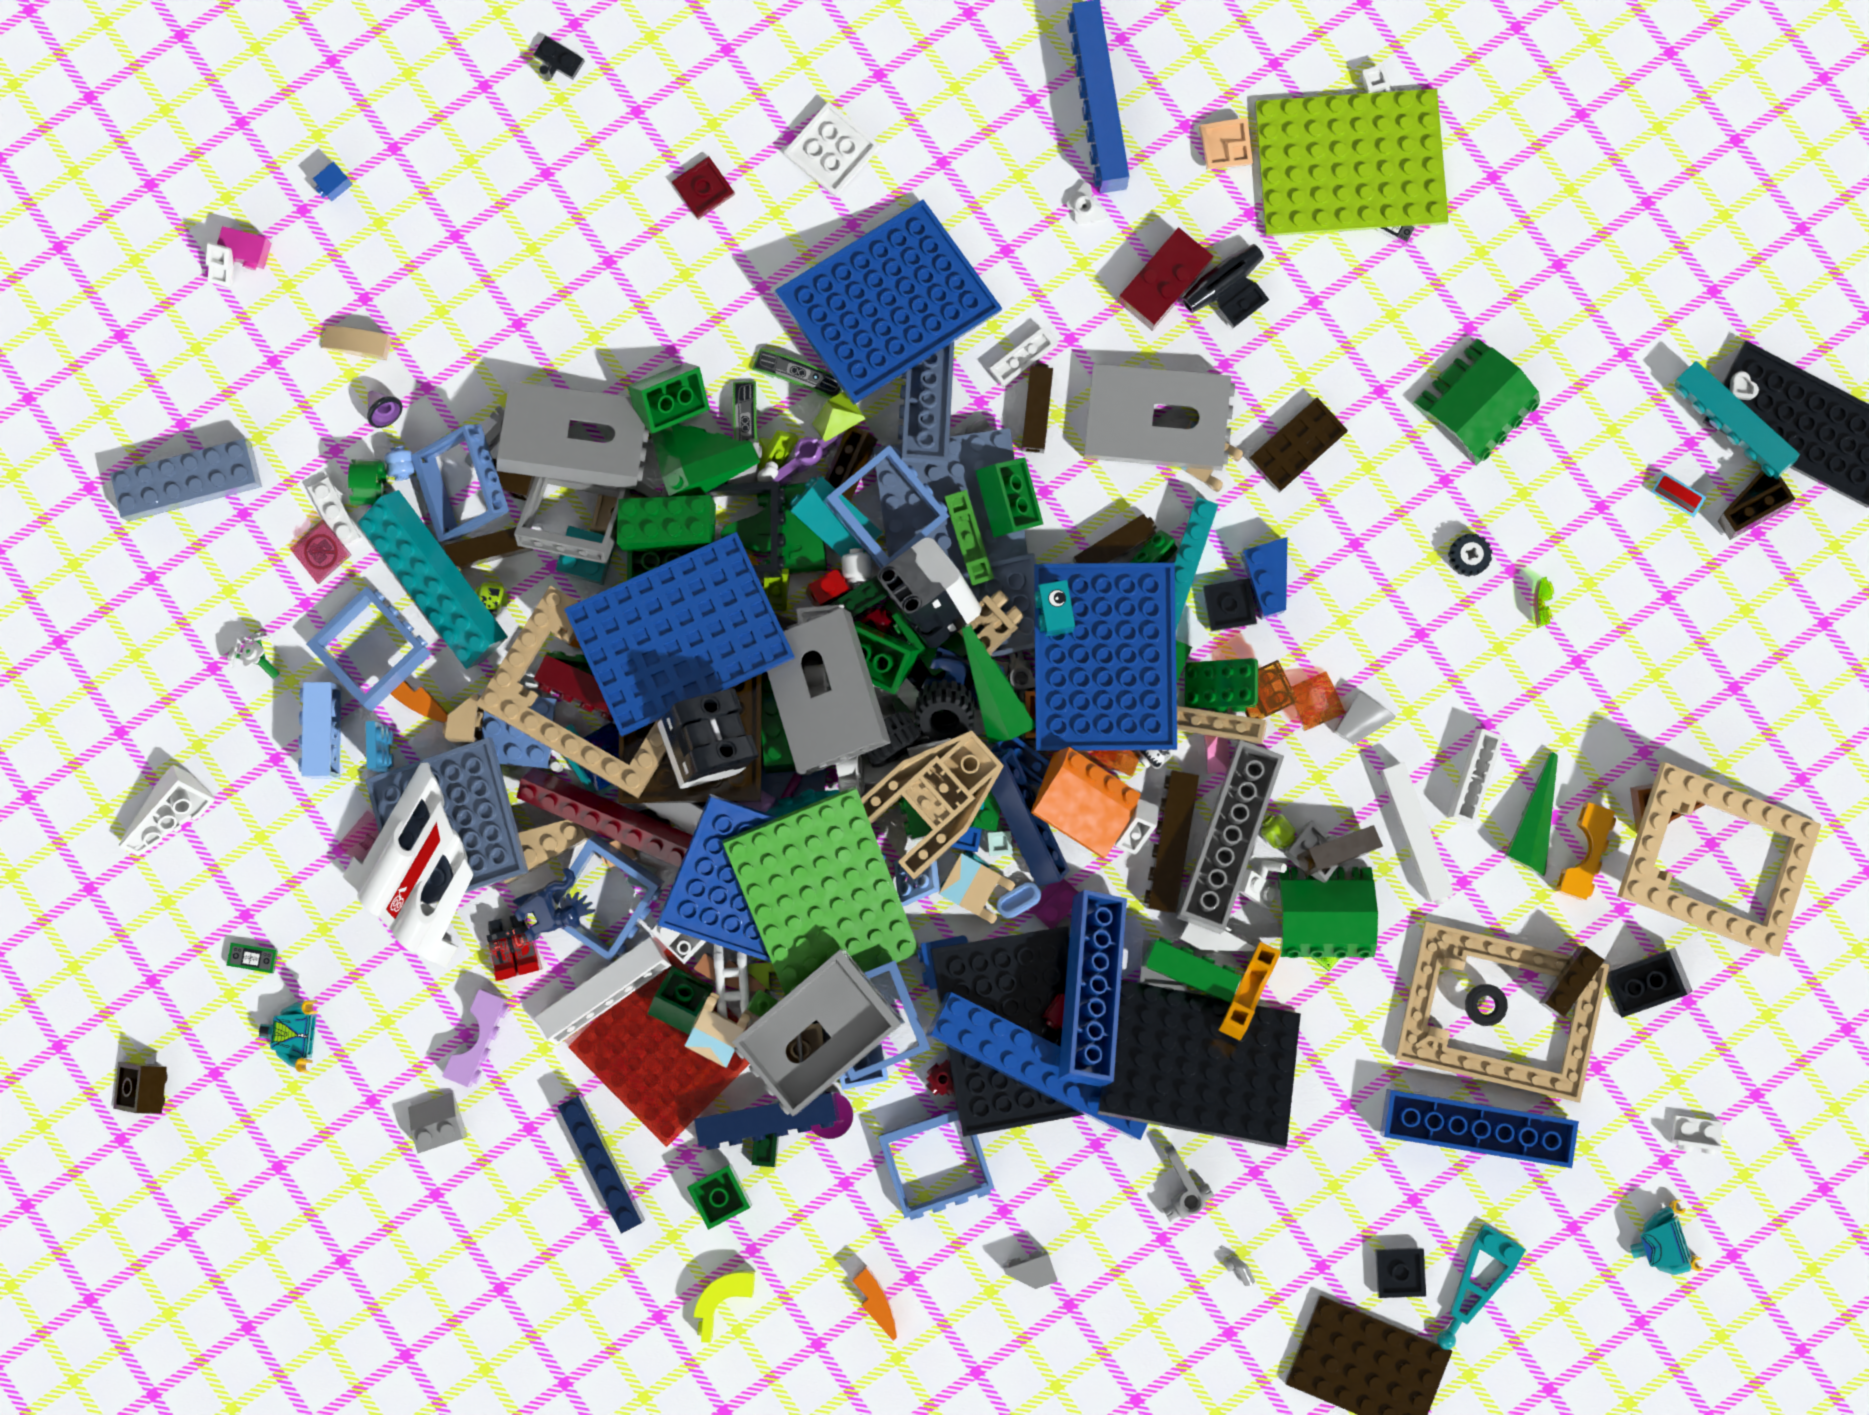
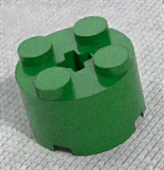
M352 459L353 464H349L348 488H351L353 495H349L350 503L353 506H373L381 496L387 494V491H384V483H388L384 461L380 459Z

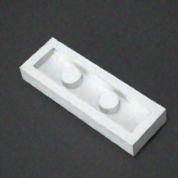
M1042 327L991 366L989 371L1004 388L1030 368V366L1056 348L1058 344L1047 330Z
M327 477L308 487L330 532L339 544L345 548L360 540L361 537L330 478Z

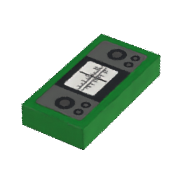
M230 943L226 966L274 973L278 950Z

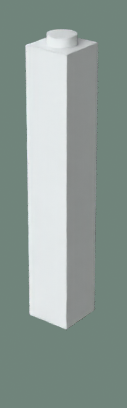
M1405 762L1379 771L1427 901H1435L1436 905L1449 901L1448 896L1453 895L1454 892Z

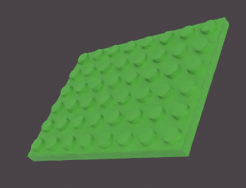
M856 786L722 840L785 996L840 949H845L864 973L892 961L897 963L918 954V945Z

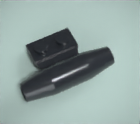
M1252 244L1218 264L1200 278L1182 298L1184 306L1191 313H1194L1217 301L1219 312L1232 329L1239 325L1270 300L1256 282L1246 278L1264 259L1260 248Z

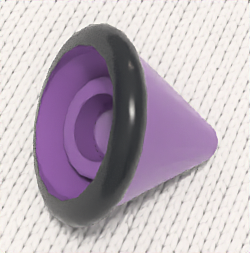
M376 391L368 392L367 420L369 424L375 428H384L393 424L402 413L403 406L400 399Z

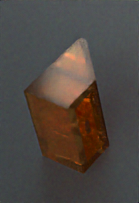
M1279 660L1258 669V703L1256 708H1246L1245 714L1247 717L1265 719L1299 702Z

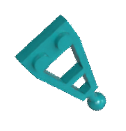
M1484 1224L1472 1243L1449 1313L1454 1318L1447 1330L1440 1332L1437 1337L1438 1345L1445 1350L1452 1349L1455 1346V1334L1462 1322L1467 1325L1514 1272L1526 1251L1525 1248ZM1479 1250L1506 1265L1485 1291L1469 1282ZM1466 1289L1480 1297L1464 1315L1459 1310Z

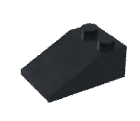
M1675 947L1609 971L1606 979L1621 1018L1693 992Z

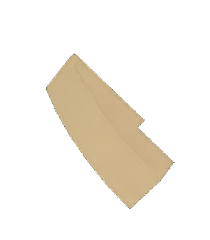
M326 325L321 348L387 361L392 338L388 334Z

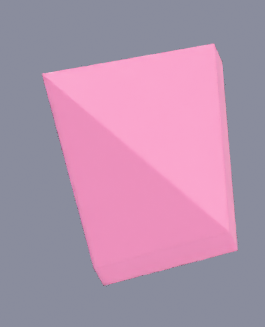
M1204 735L1207 774L1227 772L1230 763L1228 739Z

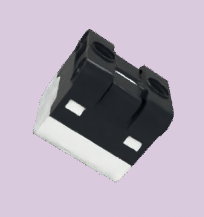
M932 538L920 540L883 567L878 573V579L914 633L920 637L928 648L939 647L944 641L961 630L963 625L969 624L981 613V606L960 571Z
M727 689L679 701L672 705V708L657 723L681 789L736 775L743 771L754 759L759 757L752 735H746L739 715L742 707L735 689Z

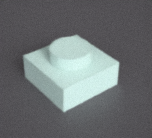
M1011 831L987 833L989 856L1013 854Z

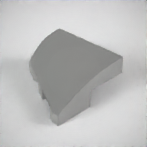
M1359 692L1334 733L1354 745L1394 720L1396 715L1370 697Z

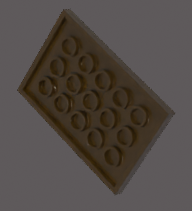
M1319 1295L1285 1380V1385L1357 1415H1428L1453 1351L1451 1349H1442L1435 1342Z

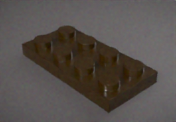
M1317 397L1249 457V460L1280 493L1343 437L1348 430Z

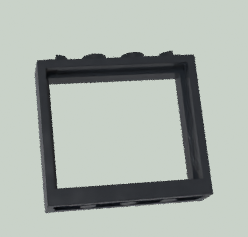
M779 482L724 484L703 494L710 495L711 497L771 494L770 564L752 566L758 579L782 577V569L786 565L785 556H782V547L786 546L785 533H782L783 525L786 524V514L783 511V503L786 502L785 489L781 487Z

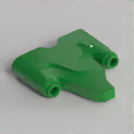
M807 482L781 486L785 489L786 502L783 503L786 524L783 525L782 533H785L786 546L782 547V556H785L786 565H784V568L789 569V574L827 571L824 541L799 518L788 511L791 506L789 502L796 494L801 495L806 490L804 485ZM757 494L758 506H763L765 509L753 516L725 526L721 531V538L737 532L745 549L757 553L770 552L771 494ZM770 558L765 561V565L770 564Z

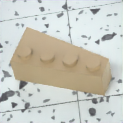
M569 820L559 821L518 833L529 873L590 838L583 826ZM526 874L504 880V883L510 884Z

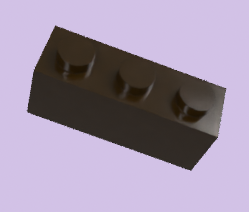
M854 426L847 429L825 476V480L837 489L868 463L873 447L876 446L878 439L869 432ZM860 479L842 494L849 502H851Z
M1578 946L1539 1004L1557 1017L1564 1018L1605 959L1587 946Z

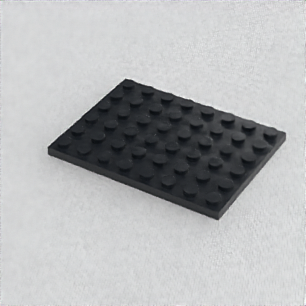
M1068 926L930 949L939 1006L946 992H953L1061 1047L1062 1032L1059 1030L1055 1032L1045 1024L1047 1021L1042 1016L1057 994H1065L1070 938ZM946 1046L961 1137L1084 1115Z
M1121 980L1114 1082L1101 1087L1097 1114L1286 1149L1301 1013L1256 1005L1255 1012L1241 1040H1238L1219 1031L1231 1002H1225L1211 996Z

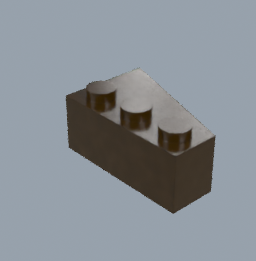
M1761 471L1722 513L1718 523L1729 540H1732L1790 508L1796 498L1781 476L1776 480L1773 476L1769 477Z

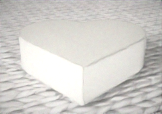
M1740 371L1731 378L1730 391L1738 399L1751 400L1756 397L1759 389L1757 384L1750 380L1749 374Z

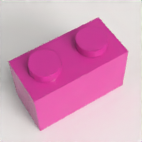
M224 226L221 228L217 241L218 245L231 248L233 265L234 262L242 263L243 267L250 270L265 268L272 244L266 237Z

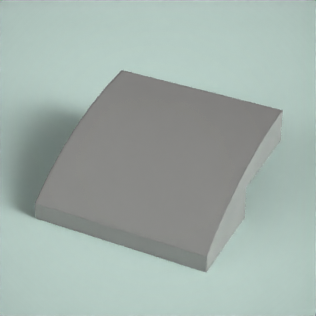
M1311 820L1304 826L1284 855L1301 868L1297 857L1298 854L1312 847L1337 839L1334 834L1328 836ZM1337 866L1311 876L1326 882Z

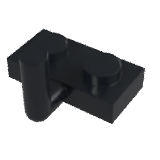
M547 36L543 38L533 54L536 59L546 64L542 65L539 71L544 81L547 82L552 79L556 71L574 80L585 62L584 58Z

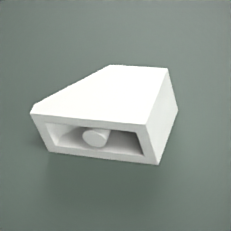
M1139 799L1134 814L1117 839L1115 847L1136 855L1157 827L1159 806Z

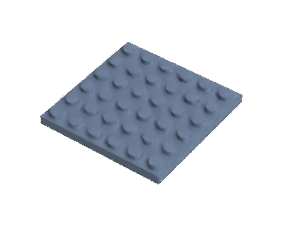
M1010 428L951 436L949 439L948 466L904 462L907 466L910 465L918 473L917 478L922 484L926 483L933 491L932 496L936 501H941L946 507L945 496L967 490L989 563L1028 554L1025 530L993 537L975 471L993 464L1015 460ZM902 443L890 445L892 448H897L902 454ZM887 446L873 447L874 457ZM886 457L876 465L887 551L890 558L932 523L937 516ZM948 517L925 538L935 540L958 570L965 569L966 565L951 517Z
M488 737L365 779L380 834L420 763H429L431 772L441 788L444 797L443 808L452 829L458 833L467 854L468 864L473 871V877L465 893L529 873L493 738ZM422 798L398 838L400 847L403 850L409 851L412 849L430 818L428 808ZM442 854L421 893L420 900L429 905L440 901L453 878L452 868L445 855Z

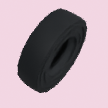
M1480 984L1472 988L1465 999V1011L1468 1017L1474 1023L1481 1026H1493L1499 1023L1505 1017L1508 1009V1002L1504 992L1491 984ZM1483 996H1489L1495 1002V1008L1490 1014H1483L1478 1009V1000Z

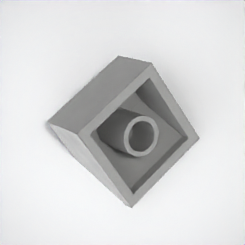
M454 1092L408 1107L410 1130L417 1153L468 1137Z

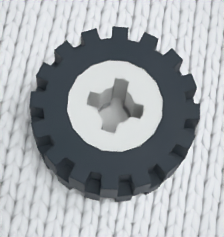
M1469 533L1459 537L1451 545L1450 552L1448 553V557H1450L1449 563L1453 566L1452 569L1454 571L1457 570L1458 574L1468 577L1482 573L1492 561L1491 554L1493 552L1489 547L1491 546L1490 543H1487L1485 541L1486 538L1480 537L1479 534L1473 535Z

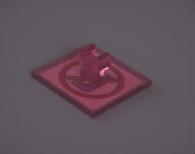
M324 519L290 548L317 584H320L352 555Z
M367 810L337 846L351 858L356 856V858L364 861L379 836L375 816Z

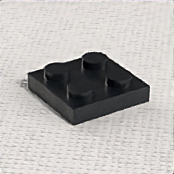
M1249 578L1203 586L1210 632L1257 624Z
M1424 1248L1375 1249L1378 1298L1426 1297Z

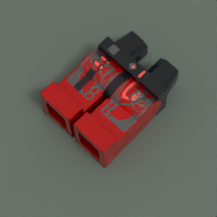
M515 915L509 916L512 929L506 931L504 930L502 918L488 922L490 935L486 936L489 942L496 981L543 969L535 940L529 942L525 935V932L531 926V924L527 925L526 919L518 921Z

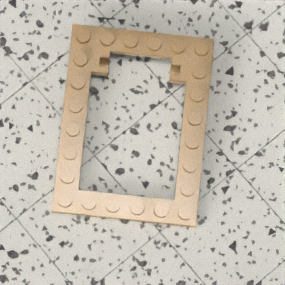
M549 586L477 701L476 706L632 796L639 798L667 752L657 725L660 720L655 722L630 765L530 709L538 695L532 690L528 691L519 682L550 632L568 644L575 637L574 630L564 608L579 601Z
M1660 762L1617 897L1779 957L1821 824L1669 763ZM1697 801L1790 838L1762 925L1668 890L1673 873L1660 871V868L1654 866L1672 811L1679 814L1692 815Z
M1424 922L1395 1059L1580 1103L1609 964L1603 963L1576 1000L1560 1074L1449 1048L1447 1045L1450 1031L1428 1026L1440 966L1464 971L1466 958L1471 956L1557 977L1571 956Z

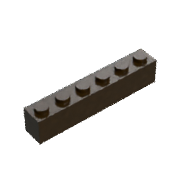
M1171 770L1169 775H1165L1163 788L1167 789L1166 798H1161L1159 811L1163 812L1162 821H1157L1155 834L1159 835L1158 844H1153L1151 856L1155 858L1154 867H1150L1148 872V880L1151 881L1150 890L1145 891L1144 903L1147 904V909L1173 914L1177 912L1199 775Z

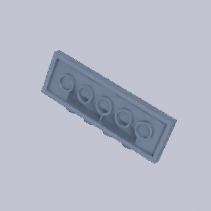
M954 342L901 375V378L906 379L905 385H901L900 399H904V405H900L899 419H903V425L898 426V439H902L901 460L904 462L948 466Z

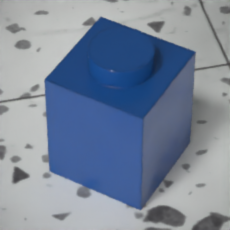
M334 161L312 178L317 184L314 187L322 198L327 196L331 201H334L353 185Z

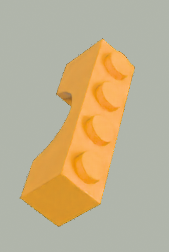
M1590 802L1583 803L1576 826L1583 831L1587 838V854L1579 865L1561 870L1555 892L1579 900H1587L1588 897L1592 896L1595 884L1592 882L1594 876L1599 874L1602 862H1600L1602 852L1605 853L1608 848L1609 840L1607 836L1609 830L1612 831L1616 823L1615 811Z
M1259 942L1219 1031L1241 1040L1249 1026L1256 1005L1273 972L1281 951Z

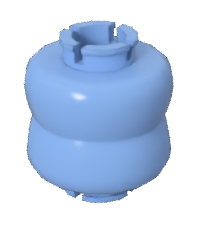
M404 446L390 448L391 452L386 453L384 456L385 463L387 464V475L395 477V481L410 479L409 475L415 473L411 458L413 453L410 450H405Z

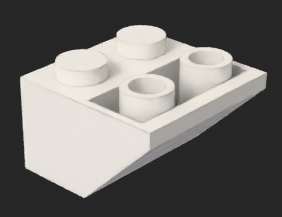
M658 924L650 931L683 964L706 942L660 927Z

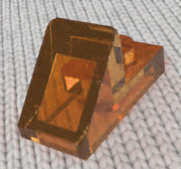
M1130 750L1093 751L1090 761L1133 777L1140 755Z

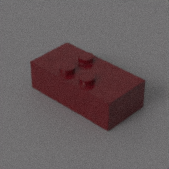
M1178 227L1119 295L1118 303L1153 331L1211 264L1214 256Z

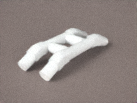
M714 944L716 994L720 996L717 1002V1013L728 1018L726 1001L740 1000L742 1015L750 1003L747 954L737 951L738 968H724L723 947ZM739 977L740 991L726 992L725 978ZM752 1019L750 1020L747 1026H750L752 1024Z

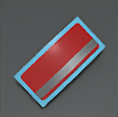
M1663 472L1651 491L1656 496L1692 517H1695L1706 500L1705 496Z

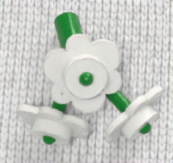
M256 631L250 635V640L245 641L247 645L244 646L242 654H240L242 644L237 643L235 648L231 647L227 658L230 661L229 667L233 668L237 660L240 659L245 667H250L252 664L259 665L272 679H275L280 672L266 660L261 642L271 638V636H264V632L259 633Z

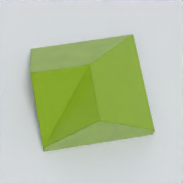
M843 391L827 400L812 425L824 442L863 421L865 418L856 404L853 405Z

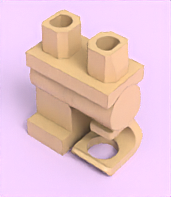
M1001 590L994 593L991 597L986 595L979 602L981 613L969 623L973 626V629H977L980 625L985 627L977 637L980 641H983L986 646L985 649L990 656L1018 629L1016 625L1024 616L1016 606L1006 614L1001 610V607L1009 601V598ZM961 629L958 632L963 637V632Z

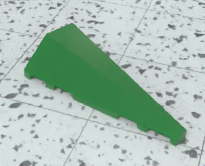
M971 624L963 625V637L988 744L1011 740L1036 728V721L1032 720L1026 711V706L1023 702H1020L1014 693V688L995 659H992L985 649L986 646L983 641H980L973 631V626Z
M1550 752L1522 812L1521 821L1504 857L1543 877L1546 874L1558 755L1554 752Z

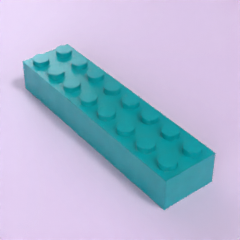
M397 490L381 496L357 524L464 668L467 670L484 662L508 638L507 634L402 493Z

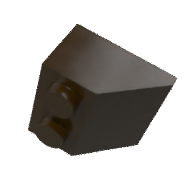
M118 1062L113 1109L132 1113L162 1114V1108L165 1104L164 1089L168 1078L167 1067L155 1064Z

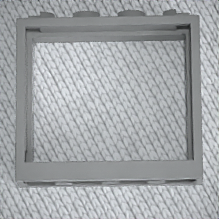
M535 476L514 533L517 545L607 564L617 536L618 499L602 543L531 528L547 484L618 499L630 498V489Z

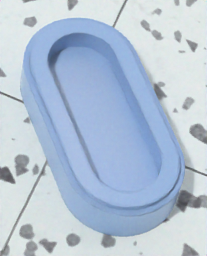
M1025 882L1002 895L997 901V910L1005 918H1014L1036 905L1041 899V891L1036 884Z

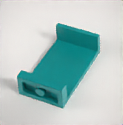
M822 476L811 477L804 485L806 490L801 495L796 494L789 502L791 506L788 511L799 518L841 558L845 554H850L849 549H863L823 502L836 489ZM841 494L838 498L876 541L883 532Z

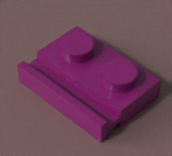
M1063 878L1060 882L1048 884L1041 892L1040 901L1029 908V910L1049 929H1053L1072 909L1073 896L1079 892Z

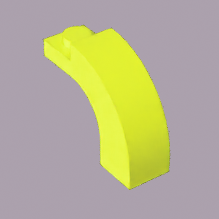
M738 1270L728 1272L716 1278L706 1287L698 1299L694 1311V1318H703V1321L698 1322L697 1335L701 1336V1342L711 1343L713 1339L715 1310L723 1300L730 1297H753L756 1271Z

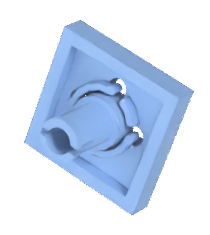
M900 859L894 861L897 894L902 906L909 905L940 891L941 880L938 877L937 860L916 879H913L898 863Z

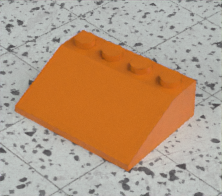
M1067 747L1053 753L1031 813L1104 859L1133 816L1141 794L1072 748Z

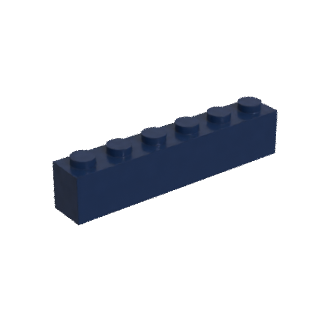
M1013 748L994 752L993 754L1004 767L993 784L991 792L997 800L1001 813L1006 819L1037 887L1060 882L1070 869L1048 823L1031 813L1036 797Z
M833 1092L819 1095L794 1116L791 1114L787 1115L781 1109L779 1103L695 1118L694 1123L698 1146H706V1150L720 1148V1143L729 1142V1146L742 1144V1139L751 1137L753 1142L766 1139L765 1134L774 1133L775 1137L789 1135L788 1130L797 1129L798 1133L812 1131L811 1126L820 1124L821 1129L835 1126L834 1121H839L840 1116L836 1094Z
M578 1095L557 1106L620 1233L622 1234L643 1223L645 1218L583 1095Z

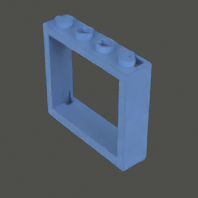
M481 424L463 425L411 455L438 542L457 540L509 512ZM466 441L488 511L457 526L435 457Z
M890 445L823 501L880 569L924 539L950 517L947 514V507L941 501H936L932 496L933 491L926 483L922 484L917 478L918 473L910 465L907 466L901 460L902 454L895 447L892 448ZM886 457L937 516L932 523L890 558L838 498Z
M366 586L306 645L357 701L372 712L432 653L426 648L428 645L426 640L421 635L416 637L412 633L414 630L413 626L407 620L401 621L398 618L400 615L399 611L391 604L387 606L384 603L386 598L377 589L373 592ZM373 603L414 648L366 693L325 647L366 607Z
M595 834L588 839L570 868L576 877L575 883L594 853L597 852L649 888L612 947L580 925L575 929L568 926L563 929L611 962L627 949L626 941L628 938L633 939L638 932V922L640 919L644 921L651 911L649 905L652 901L656 902L663 891L660 888L665 881ZM573 886L568 890H559L554 893L558 908L561 907L560 897L564 896L566 899V895L570 893Z
M896 961L867 971L865 974L870 979L887 971L890 972L919 1046L856 1072L852 1067L844 1074V1078L849 1077L851 1081L931 1049Z
M957 1109L878 1135L904 1218L918 1219L924 1216L923 1212L932 1210L933 1213L947 1209L946 1204L955 1202V1205H960L968 1202V1197L977 1194L978 1198L991 1194L990 1190L994 1189L978 1136L971 1135L970 1138L985 1182L909 1207L889 1143L957 1121Z

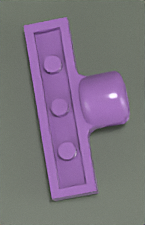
M845 431L826 442L823 439L818 441L813 437L801 438L794 448L796 457L780 468L777 477L771 482L778 481L781 486L789 484L793 480L792 476L797 472L800 474L804 473L811 466L825 458L830 453L829 449L835 445L839 447Z

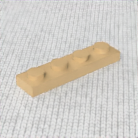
M1177 706V731L1263 744L1267 725L1266 720Z

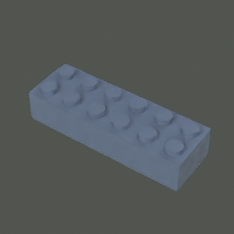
M245 438L110 473L120 518L128 522L262 487L252 443Z

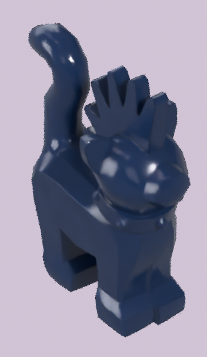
M940 645L935 654L936 658L933 659L930 668L934 670L938 668L945 671L944 677L938 678L927 675L922 689L927 684L931 686L932 682L937 681L940 683L942 680H947L949 683L956 681L957 685H964L972 673L968 659ZM999 665V667L1005 674L1004 667L1002 665ZM974 682L969 687L964 685L965 690H970L972 693L971 697H974V708L980 710Z
M569 868L562 869L566 877L565 881L555 880L537 891L528 892L513 900V903L519 907L514 913L518 921L526 919L528 913H533L537 920L525 932L529 942L538 939L543 932L555 931L558 928L565 929L566 926L575 929L581 924L579 920L581 916L595 912V909H587L593 902L583 904L588 897L587 895L578 900L579 892H576L573 898H571L570 893L566 895V899L564 896H561V908H558L553 893L559 890H568L575 883L576 877Z

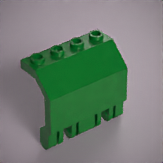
M1478 338L1469 345V348L1464 350L1466 357L1474 362L1471 366L1463 360L1456 358L1437 377L1438 380L1432 382L1434 389L1442 394L1439 398L1435 397L1431 392L1424 390L1412 402L1413 406L1423 415L1434 419L1456 436L1467 449L1469 460L1476 466L1481 461L1488 459L1492 450L1497 445H1501L1507 439L1508 434L1513 429H1517L1522 424L1524 418L1529 413H1533L1540 404L1539 391L1524 372L1493 347H1489Z
M1287 867L1284 873L1277 872L1282 908L1280 957H1359L1363 959L1375 957L1378 940V907L1372 867H1361L1360 874L1359 868L1353 867L1351 870L1352 880H1345L1343 867H1337V878L1335 869L1326 882L1316 878L1313 879L1311 875L1305 876L1306 879H1298L1296 867H1291L1290 876L1289 867Z

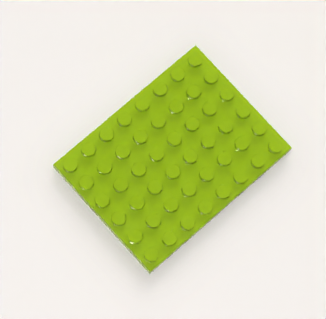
M1437 89L1260 100L1255 102L1265 237L1381 229L1382 227H1416L1448 224Z

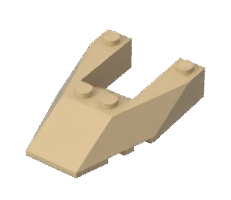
M969 731L903 760L864 795L861 801L870 824H872L903 796L933 829L898 861L913 879H916L967 832L1004 765L973 731Z

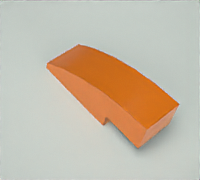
M404 680L390 693L406 707L427 718L441 723L447 721L448 713L423 687L415 691Z
M866 1266L853 1278L854 1284L867 1297L861 1306L894 1341L897 1338V1330L890 1302L877 1277Z

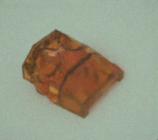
M1326 671L1285 689L1286 694H1289L1288 697H1290L1293 707L1297 711V716H1299L1301 725H1303L1302 729L1304 732L1345 714L1340 698Z

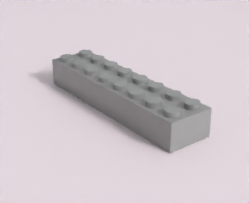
M1243 740L1236 744L1176 918L1218 934L1225 931L1284 759L1283 755Z

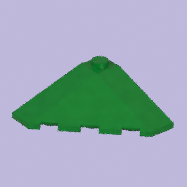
M677 423L651 434L661 476L669 497L703 495L760 463L752 442L735 440L731 436L717 432L715 434L709 433L699 427L691 425L687 427Z

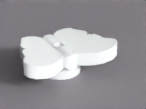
M1087 182L1083 183L1081 188L1076 191V195H1072L1067 202V208L1074 211L1075 221L1079 225L1089 224L1090 221L1094 223L1107 219L1105 210L1096 205L1094 199H1091L1092 189Z

